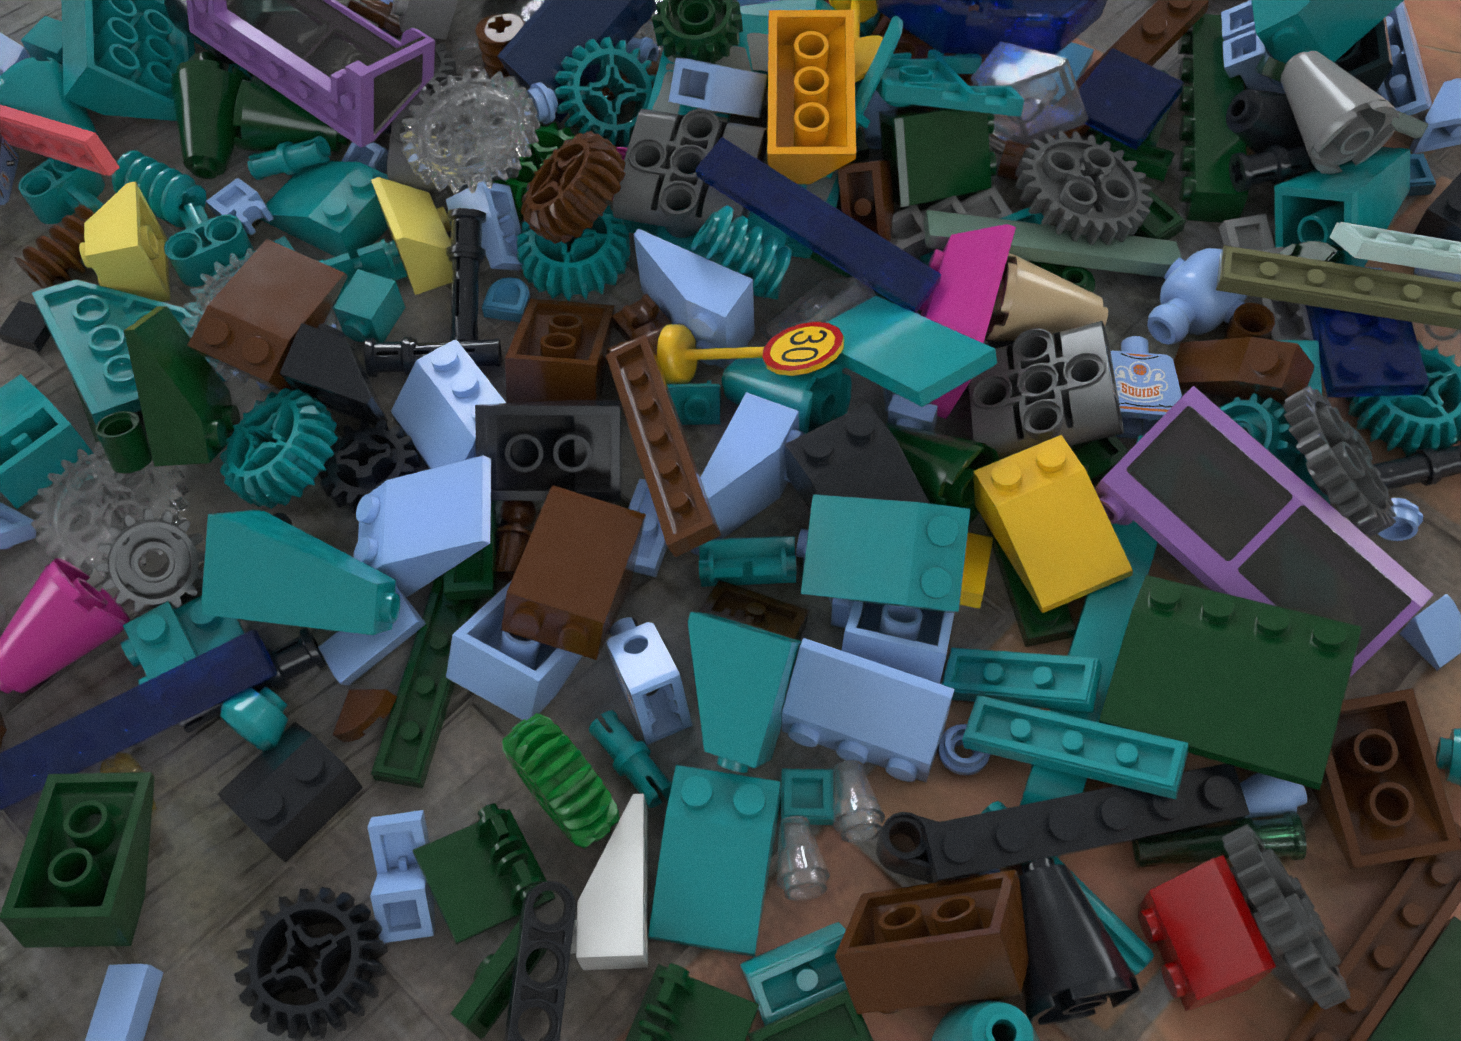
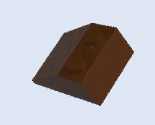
M266 239L208 304L187 346L207 359L279 392L284 388L291 390L290 385L280 375V371L301 323L317 328L319 324H324L348 276L344 272Z
M530 299L505 357L507 403L600 400L603 391L607 365L606 355L608 354L607 348L610 346L613 327L612 315L615 314V305Z
M1413 688L1344 700L1320 790L1312 788L1349 868L1354 869L1461 850L1459 835Z

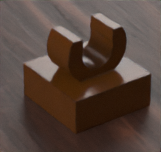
M648 294L643 295L642 299L631 305L627 304L621 311L612 315L614 327L626 341L632 340L631 334L645 324L654 323L656 328L672 324Z

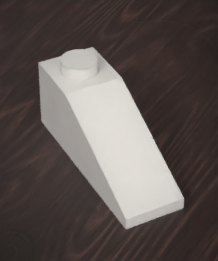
M644 794L632 795L577 902V919H574L570 954L576 953V958L583 970L648 968V808Z

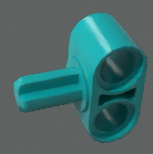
M52 158L47 159L27 173L18 184V190L39 221L44 224L60 223L67 214H74V209L79 204L86 206L94 213L104 205L96 198L105 188V181L101 174Z
M192 203L184 205L185 210L180 213L185 230L172 235L164 246L165 254L179 279L189 287H198L212 282L210 273L255 251L241 221L236 216L224 214L209 219L201 205L193 206Z

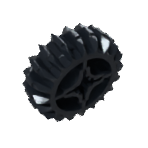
M322 887L316 898L310 890L300 888L296 904H293L286 896H279L278 906L280 911L275 915L268 910L260 911L261 920L265 922V925L260 931L255 928L245 929L246 937L254 943L252 948L236 951L237 958L243 963L248 964V966L234 974L237 983L247 986L239 995V999L247 1007L254 1006L250 1013L252 1020L258 1024L267 1022V1031L275 1036H280L287 1030L290 1039L302 1041L307 1031L316 1040L324 1039L328 1022L338 1032L346 1031L347 1022L344 1014L348 1011L357 1017L365 1016L364 1007L358 1003L364 994L370 998L379 996V990L370 983L371 977H381L387 974V968L375 960L386 954L388 949L382 940L376 939L381 933L382 927L377 920H369L371 910L364 903L354 906L355 899L347 892H342L335 898V893L330 888ZM320 923H332L343 926L346 930L336 936L329 933L320 938H315L308 932L306 927ZM288 943L285 955L276 963L282 948ZM308 948L320 956V959H314L318 963L313 969L316 978L304 970V967H311L306 963L311 957ZM350 961L345 976L337 986L336 976L339 969ZM308 987L317 996L318 1001L306 1005L284 1004L278 995L287 990H291L294 993Z

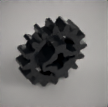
M364 419L361 420L360 429L353 431L349 425L343 427L345 436L341 439L338 438L336 443L332 445L334 455L326 459L324 463L326 471L319 472L318 475L322 480L320 484L327 497L331 496L335 505L339 508L348 504L351 512L356 514L357 506L364 495L372 492L386 480L416 473L415 468L421 465L411 437H405L399 425L389 430L385 420L380 419L375 428H370L367 420Z

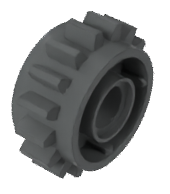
M144 508L141 519L135 520L129 513L124 514L123 517L126 525L121 529L109 525L107 530L113 539L110 543L99 542L97 546L99 551L107 554V559L98 561L95 564L97 571L110 572V575L101 582L104 590L114 587L119 589L114 597L115 602L121 604L129 598L133 600L134 612L140 613L145 604L156 608L167 601L179 608L182 606L181 595L187 592L195 596L198 593L192 583L195 578H203L204 570L198 567L200 561L205 560V551L196 550L195 546L204 538L200 533L186 534L191 524L189 520L184 518L177 524L172 523L173 516L171 510L165 509L160 518H154L151 509ZM156 548L166 553V563L159 571L146 572L139 567V558L146 550Z

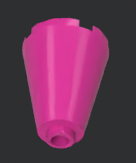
M55 558L49 565L45 566L0 637V690L7 694L13 690L19 693L27 692L124 630L123 625L130 621L129 616L104 588L98 591L86 582L90 578L86 573L65 560Z

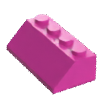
M1005 224L952 234L943 251L935 249L926 274L933 276L931 285L924 284L916 304V309L922 311L921 316L984 343L1016 227ZM971 379L929 403L938 406L937 416L947 419Z

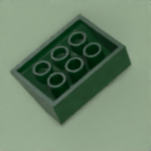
M1146 575L1130 614L1099 723L1187 742L1188 753L1320 790L1351 676L1362 626Z

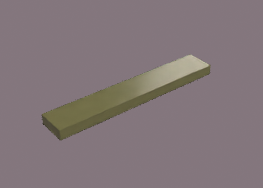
M1226 245L1223 246L1220 254L1216 284L1217 291L1461 330V282Z

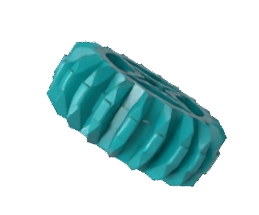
M604 37L600 46L595 39H589L585 44V49L577 45L572 50L573 58L566 56L561 62L565 71H559L555 76V80L562 85L554 90L556 98L565 100V102L557 107V113L564 114L568 112L570 118L564 123L565 128H571L576 124L580 128L576 135L592 131L604 139L607 138L614 146L618 142L621 147H628L638 114L641 109L648 108L652 85H654L656 75H648L646 70L651 67L652 60H645L641 64L637 59L640 55V48H635L632 52L627 53L626 40H620L615 48L610 37ZM600 64V72L596 74V82H590L587 86H580L583 70L588 66ZM618 70L626 75L631 84L622 80ZM604 87L610 89L608 93L613 92L615 98L612 101L607 100L608 95L604 97L601 90ZM630 101H636L635 110L630 121L617 125L620 106L626 105ZM584 104L591 105L596 110L598 119L590 114Z
M607 206L604 210L603 217H598L594 221L592 228L584 229L581 236L577 238L573 236L566 243L561 241L554 244L550 240L537 235L529 228L530 225L527 222H522L521 234L517 235V259L523 264L520 266L522 267L524 277L528 283L534 284L538 293L547 290L552 299L563 293L569 302L573 295L581 294L587 300L589 292L595 290L603 294L604 284L616 286L617 275L625 274L626 262L629 261V256L631 255L629 232L626 230L622 219L614 218L610 206Z
M1398 340L1391 347L1382 344L1379 348L1375 349L1374 353L1369 352L1367 356L1362 358L1358 367L1354 369L1349 378L1350 383L1348 384L1349 387L1345 400L1350 402L1348 415L1359 418L1357 420V429H1369L1371 431L1370 442L1378 439L1386 442L1387 452L1397 446L1402 448L1405 456L1408 457L1414 454L1416 450L1427 447L1435 451L1452 447L1454 444L1457 445L1461 441V366H1457L1454 363L1455 354L1448 357L1439 354L1438 345L1428 350L1423 348L1419 340L1410 347L1402 340Z
M284 388L278 394L271 391L264 402L256 400L254 408L248 413L243 412V419L240 423L232 426L234 432L231 437L227 438V449L219 457L223 461L220 473L225 477L224 483L241 499L258 507L266 506L272 509L278 503L286 506L290 502L292 495L301 498L304 488L308 484L315 485L314 478L317 474L326 471L324 467L326 459L334 455L330 447L336 443L338 437L334 433L337 423L332 419V414L318 399L299 389L291 391Z

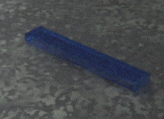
M723 137L695 168L696 176L907 310L916 313L940 283L942 274Z
M250 630L0 753V811L43 791L48 774L80 773L277 676L278 673L258 631Z

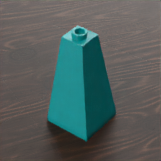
M1381 147L1371 157L1358 165H1355L1353 161L1339 165L1342 172L1322 174L1316 169L1275 185V248H1286L1289 245L1306 241L1325 242L1338 247L1344 252L1335 263L1365 267L1368 260L1354 258L1333 241L1330 235L1336 223L1341 222L1381 229L1388 228L1410 191V149Z
M248 510L208 514L201 615L366 635H376L392 629L393 623L396 622L400 611V597L395 593L396 579L265 511Z

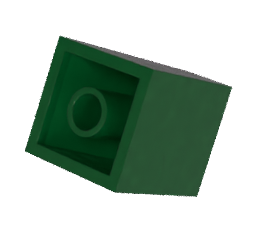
M930 106L879 112L882 160H890L894 202L900 207L992 188L991 176H995L997 171L995 153L989 149V134L994 132L993 114Z

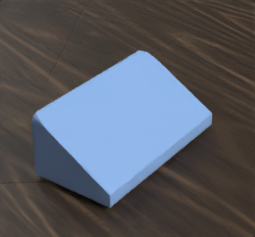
M397 586L395 593L400 597V611L391 630L376 635L338 631L318 647L334 677L341 685L352 684L426 625L425 621Z
M149 964L109 965L85 1041H143L164 972Z

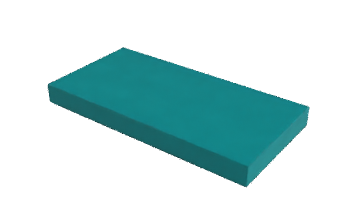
M874 296L826 322L838 327L845 340L844 348L834 362L921 407L997 364L995 348L878 296Z

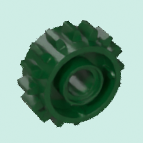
M663 0V2L656 4L657 15L652 16L657 46H663L665 57L672 56L674 59L687 58L715 64L724 56L728 57L730 55L732 45L738 46L740 43L739 33L743 32V22L739 2H732V0Z

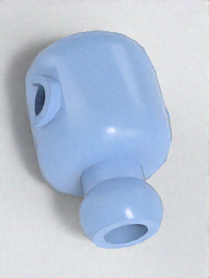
M1206 248L1192 254L1186 261L1178 258L1170 266L1164 276L1166 281L1161 287V305L1156 306L1148 316L1147 326L1149 332L1157 341L1168 345L1181 342L1187 334L1202 335L1216 329L1223 321L1229 323L1235 310L1240 305L1245 304L1244 300L1247 298V295L1216 290L1219 258L1222 249Z

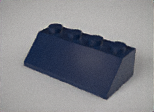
M545 0L500 52L498 58L509 75L517 77L522 94L524 91L529 90L532 84L537 82L543 83L554 92L557 87L562 86L555 80V76L559 71H565L561 62L566 56L573 58L572 50L577 45L585 49L586 42L589 39H595L600 46L604 37L611 38L614 48L620 40H626V44H628L643 24L650 20L656 10V3L654 0ZM600 64L588 66L583 70L580 86H587L590 82H596V74L600 72ZM557 98L558 106L565 102V100ZM555 112L554 120L561 123L568 112L564 114Z

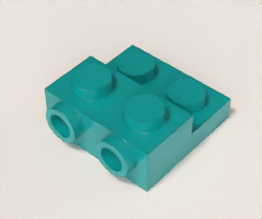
M202 595L177 609H174L169 601L123 625L128 638L120 642V645L130 663L135 668L142 665L146 673L145 677L138 680L144 695L153 706L160 702L173 716H175L172 708L174 704L194 696L205 688L258 661V654L239 619L201 615Z

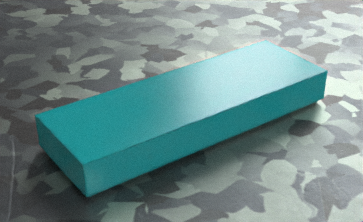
M951 648L941 685L953 688L952 700L975 702L977 695L1035 708L1093 713L1102 665L1099 658Z

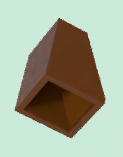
M552 485L508 588L501 630L597 660L609 635L610 628L614 624L630 589L646 514Z

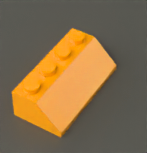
M769 10L768 184H812L856 159L854 10Z

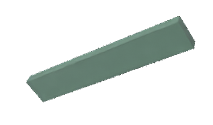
M926 210L923 221L926 247L929 249L943 250L952 234L1009 224L1016 227L1009 253L1026 261L1164 278L1170 266L1178 258H1182L1177 242L1127 235L1123 242L1114 237L1111 244L1106 245L1098 237L1095 244L1090 245L1085 235H1080L1076 242L1072 239L1071 231L1065 230L1060 235L1056 234L1057 226Z

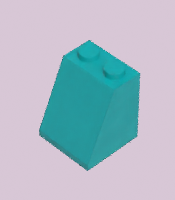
M690 612L688 629L704 752L718 756L716 764L723 768L747 773L748 768H756L772 760L782 726L784 702L802 641L717 615Z

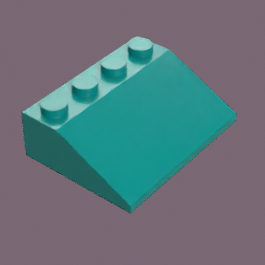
M61 0L64 98L78 106L86 107L102 115L177 121L171 88L172 73L175 74L177 66L182 62L188 61L195 54L194 41L174 26L166 11L165 0Z

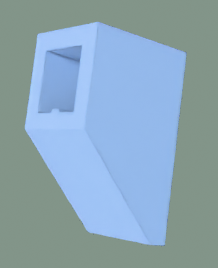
M676 58L668 102L760 118L768 75L687 58Z

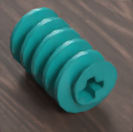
M130 150L124 153L117 161L120 168L112 174V185L115 193L126 183L136 181L152 212L158 218L176 227H185L180 218V213L185 210L184 205L192 203L193 206L201 205L205 209V201L207 200L206 190L201 185H196L195 180L189 175L182 174L178 170L170 168L150 156H145L137 150Z
M729 205L722 207L717 212L714 211L698 231L690 248L695 250L705 242L708 244L705 254L706 259L710 260L716 254L721 253L720 265L727 268L734 262L737 264L735 272L742 275L749 272L752 275L753 289L762 282L766 284L763 298L768 297L786 274L792 257V249L785 245L776 250L778 245L777 239L771 235L762 240L763 229L757 225L746 231L748 219L741 215L732 221L734 209Z

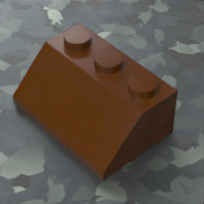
M1016 870L861 894L835 954L856 1013L880 1012L891 1014L905 1008L929 1005L947 1007L956 1002L978 999L999 1001L1011 995L1021 994L1029 957L1020 882Z

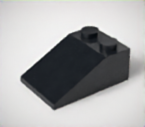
M567 400L475 405L476 457L484 455L491 458V500L545 501L552 485L602 501L621 500L622 441L620 400Z
M869 403L785 444L787 478L810 510L813 494L930 504L894 435Z

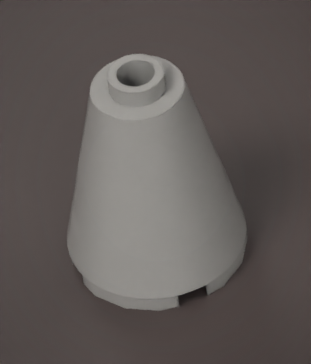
M1318 51L1301 52L1293 56L1286 63L1281 75V83L1311 163L1322 174L1342 172L1339 165L1350 160L1355 165L1364 162L1381 149L1393 135L1396 128L1391 122L1394 117L1399 119V113L1393 104Z

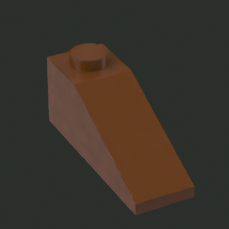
M1256 337L1181 342L1174 359L1180 389L1190 390L1194 386L1202 393L1230 398L1239 396L1244 400H1249L1252 394H1258L1265 400L1270 397L1281 405L1286 403V398L1308 387L1315 367L1299 344Z

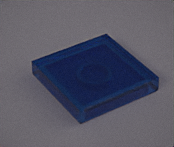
M1112 48L1067 103L1065 114L1137 150L1181 94L1184 82Z

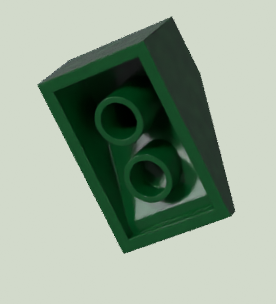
M158 306L124 330L154 467L211 463L226 446L227 438L232 436L234 432L232 426L240 423L239 409L236 405H232L229 389L206 358L187 346L191 338L167 306Z
M152 772L48 774L0 913L1 922L24 948L132 945L146 890L155 781Z

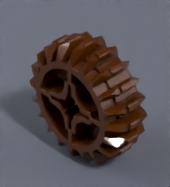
M592 131L584 134L579 133L572 140H565L559 149H554L553 154L548 159L543 160L541 168L534 172L535 177L527 184L526 189L528 191L522 198L521 213L524 215L523 220L530 225L529 228L537 235L550 240L554 244L561 241L566 243L573 236L576 238L581 236L584 229L592 228L594 221L598 217H603V212L607 206L613 204L612 198L620 191L621 186L619 183L626 174L623 171L626 162L616 150L617 148L607 138L604 139Z

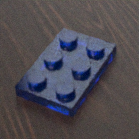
M1305 305L1313 339L1319 342L1320 368L1327 397L1424 394L1429 386V381L1412 322Z

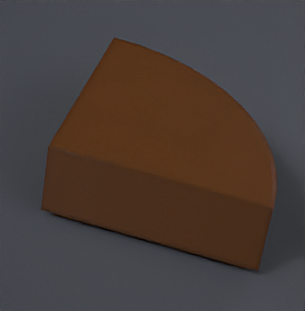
M349 689L333 736L342 742H351L366 735L363 731L371 726L379 716L385 719L392 709L397 696L387 689Z

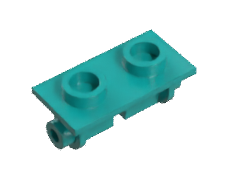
M381 239V242L357 249L359 257L353 259L350 258L349 253H345L325 261L323 259L319 260V262L344 272L348 276L336 301L358 269L395 281L407 277L394 240L385 242V239Z
M707 380V383L667 384L681 425L721 424L720 384H712V380Z
M794 536L713 539L699 546V579H701V587L715 586L719 580L733 585L796 583L797 569Z

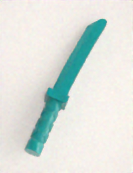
M898 16L892 18L877 53L856 93V129L858 126L867 129L871 122L863 113L901 37L903 21ZM834 172L826 175L825 178L831 179Z

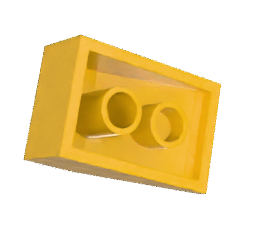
M1062 435L973 471L975 506L1042 613L1132 576L1133 569L1086 469Z

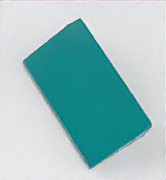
M839 922L828 925L740 964L754 1002L759 1004L758 1011L764 1026L847 989L835 958V954L846 931Z

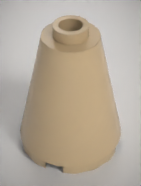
M1009 253L985 339L992 341H1015L1021 333L1029 329L1041 328L1053 334L1103 321L1105 327L1108 318V308L1103 307V299L1100 296Z

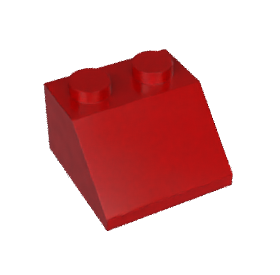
M1224 855L1213 858L1149 890L1139 904L1141 911H1138V920L1142 932L1150 944H1157L1165 963L1161 966L1165 985L1173 998L1180 997L1185 1011L1246 992L1276 968V964Z

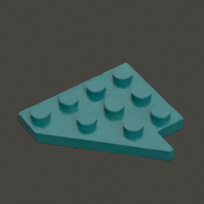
M76 279L32 292L35 304L95 425L105 416L115 412L129 411L134 413L141 410L124 330L156 307L167 306L191 338L204 314ZM206 358L223 382L227 381L224 366Z

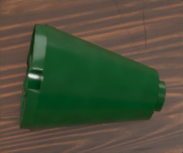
M194 59L180 63L176 68V73H172L171 78L184 166L194 176L202 179H213L225 172L236 145L234 137H239L241 127L233 125L235 103L242 79L251 81V79L235 67H232L231 73L219 69V62Z
M249 71L247 73L252 77L251 81L242 79L233 116V125L241 127V138L234 137V142L238 149L270 151L276 149L283 142L288 141L296 144L318 136H322L328 142L331 152H339L342 145H349V139Z
M886 423L885 425L898 442L929 503L970 509V524L980 513L975 506L973 471L999 461L996 449L982 442Z

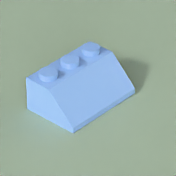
M457 339L416 360L391 413L405 435L411 437L417 452L429 469L476 457L475 405L506 402Z
M803 638L782 710V732L788 733L789 738L800 745L816 747L819 744L836 750L837 755L854 764L869 762L886 768V772L896 779L906 782H913L915 779L927 782L940 739L946 726L954 689Z

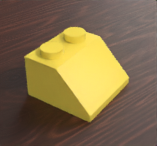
M381 177L371 179L391 237L395 241L415 295L452 283V262L449 261V257L446 255L447 247L451 246V237L449 238L446 232L451 231V224L447 219L444 207L436 209L429 192Z
M136 181L126 183L84 223L85 242H81L79 245L81 258L87 268H93L97 274L100 286L160 302L169 301V265L164 251L167 237Z

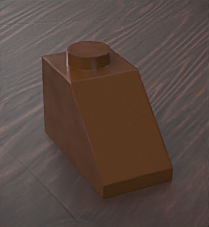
M890 160L842 166L838 169L843 225L889 249L894 210Z

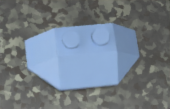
M1403 1L1386 16L1393 67L1376 93L1391 102L1397 111L1410 116L1429 109L1432 101L1417 40Z

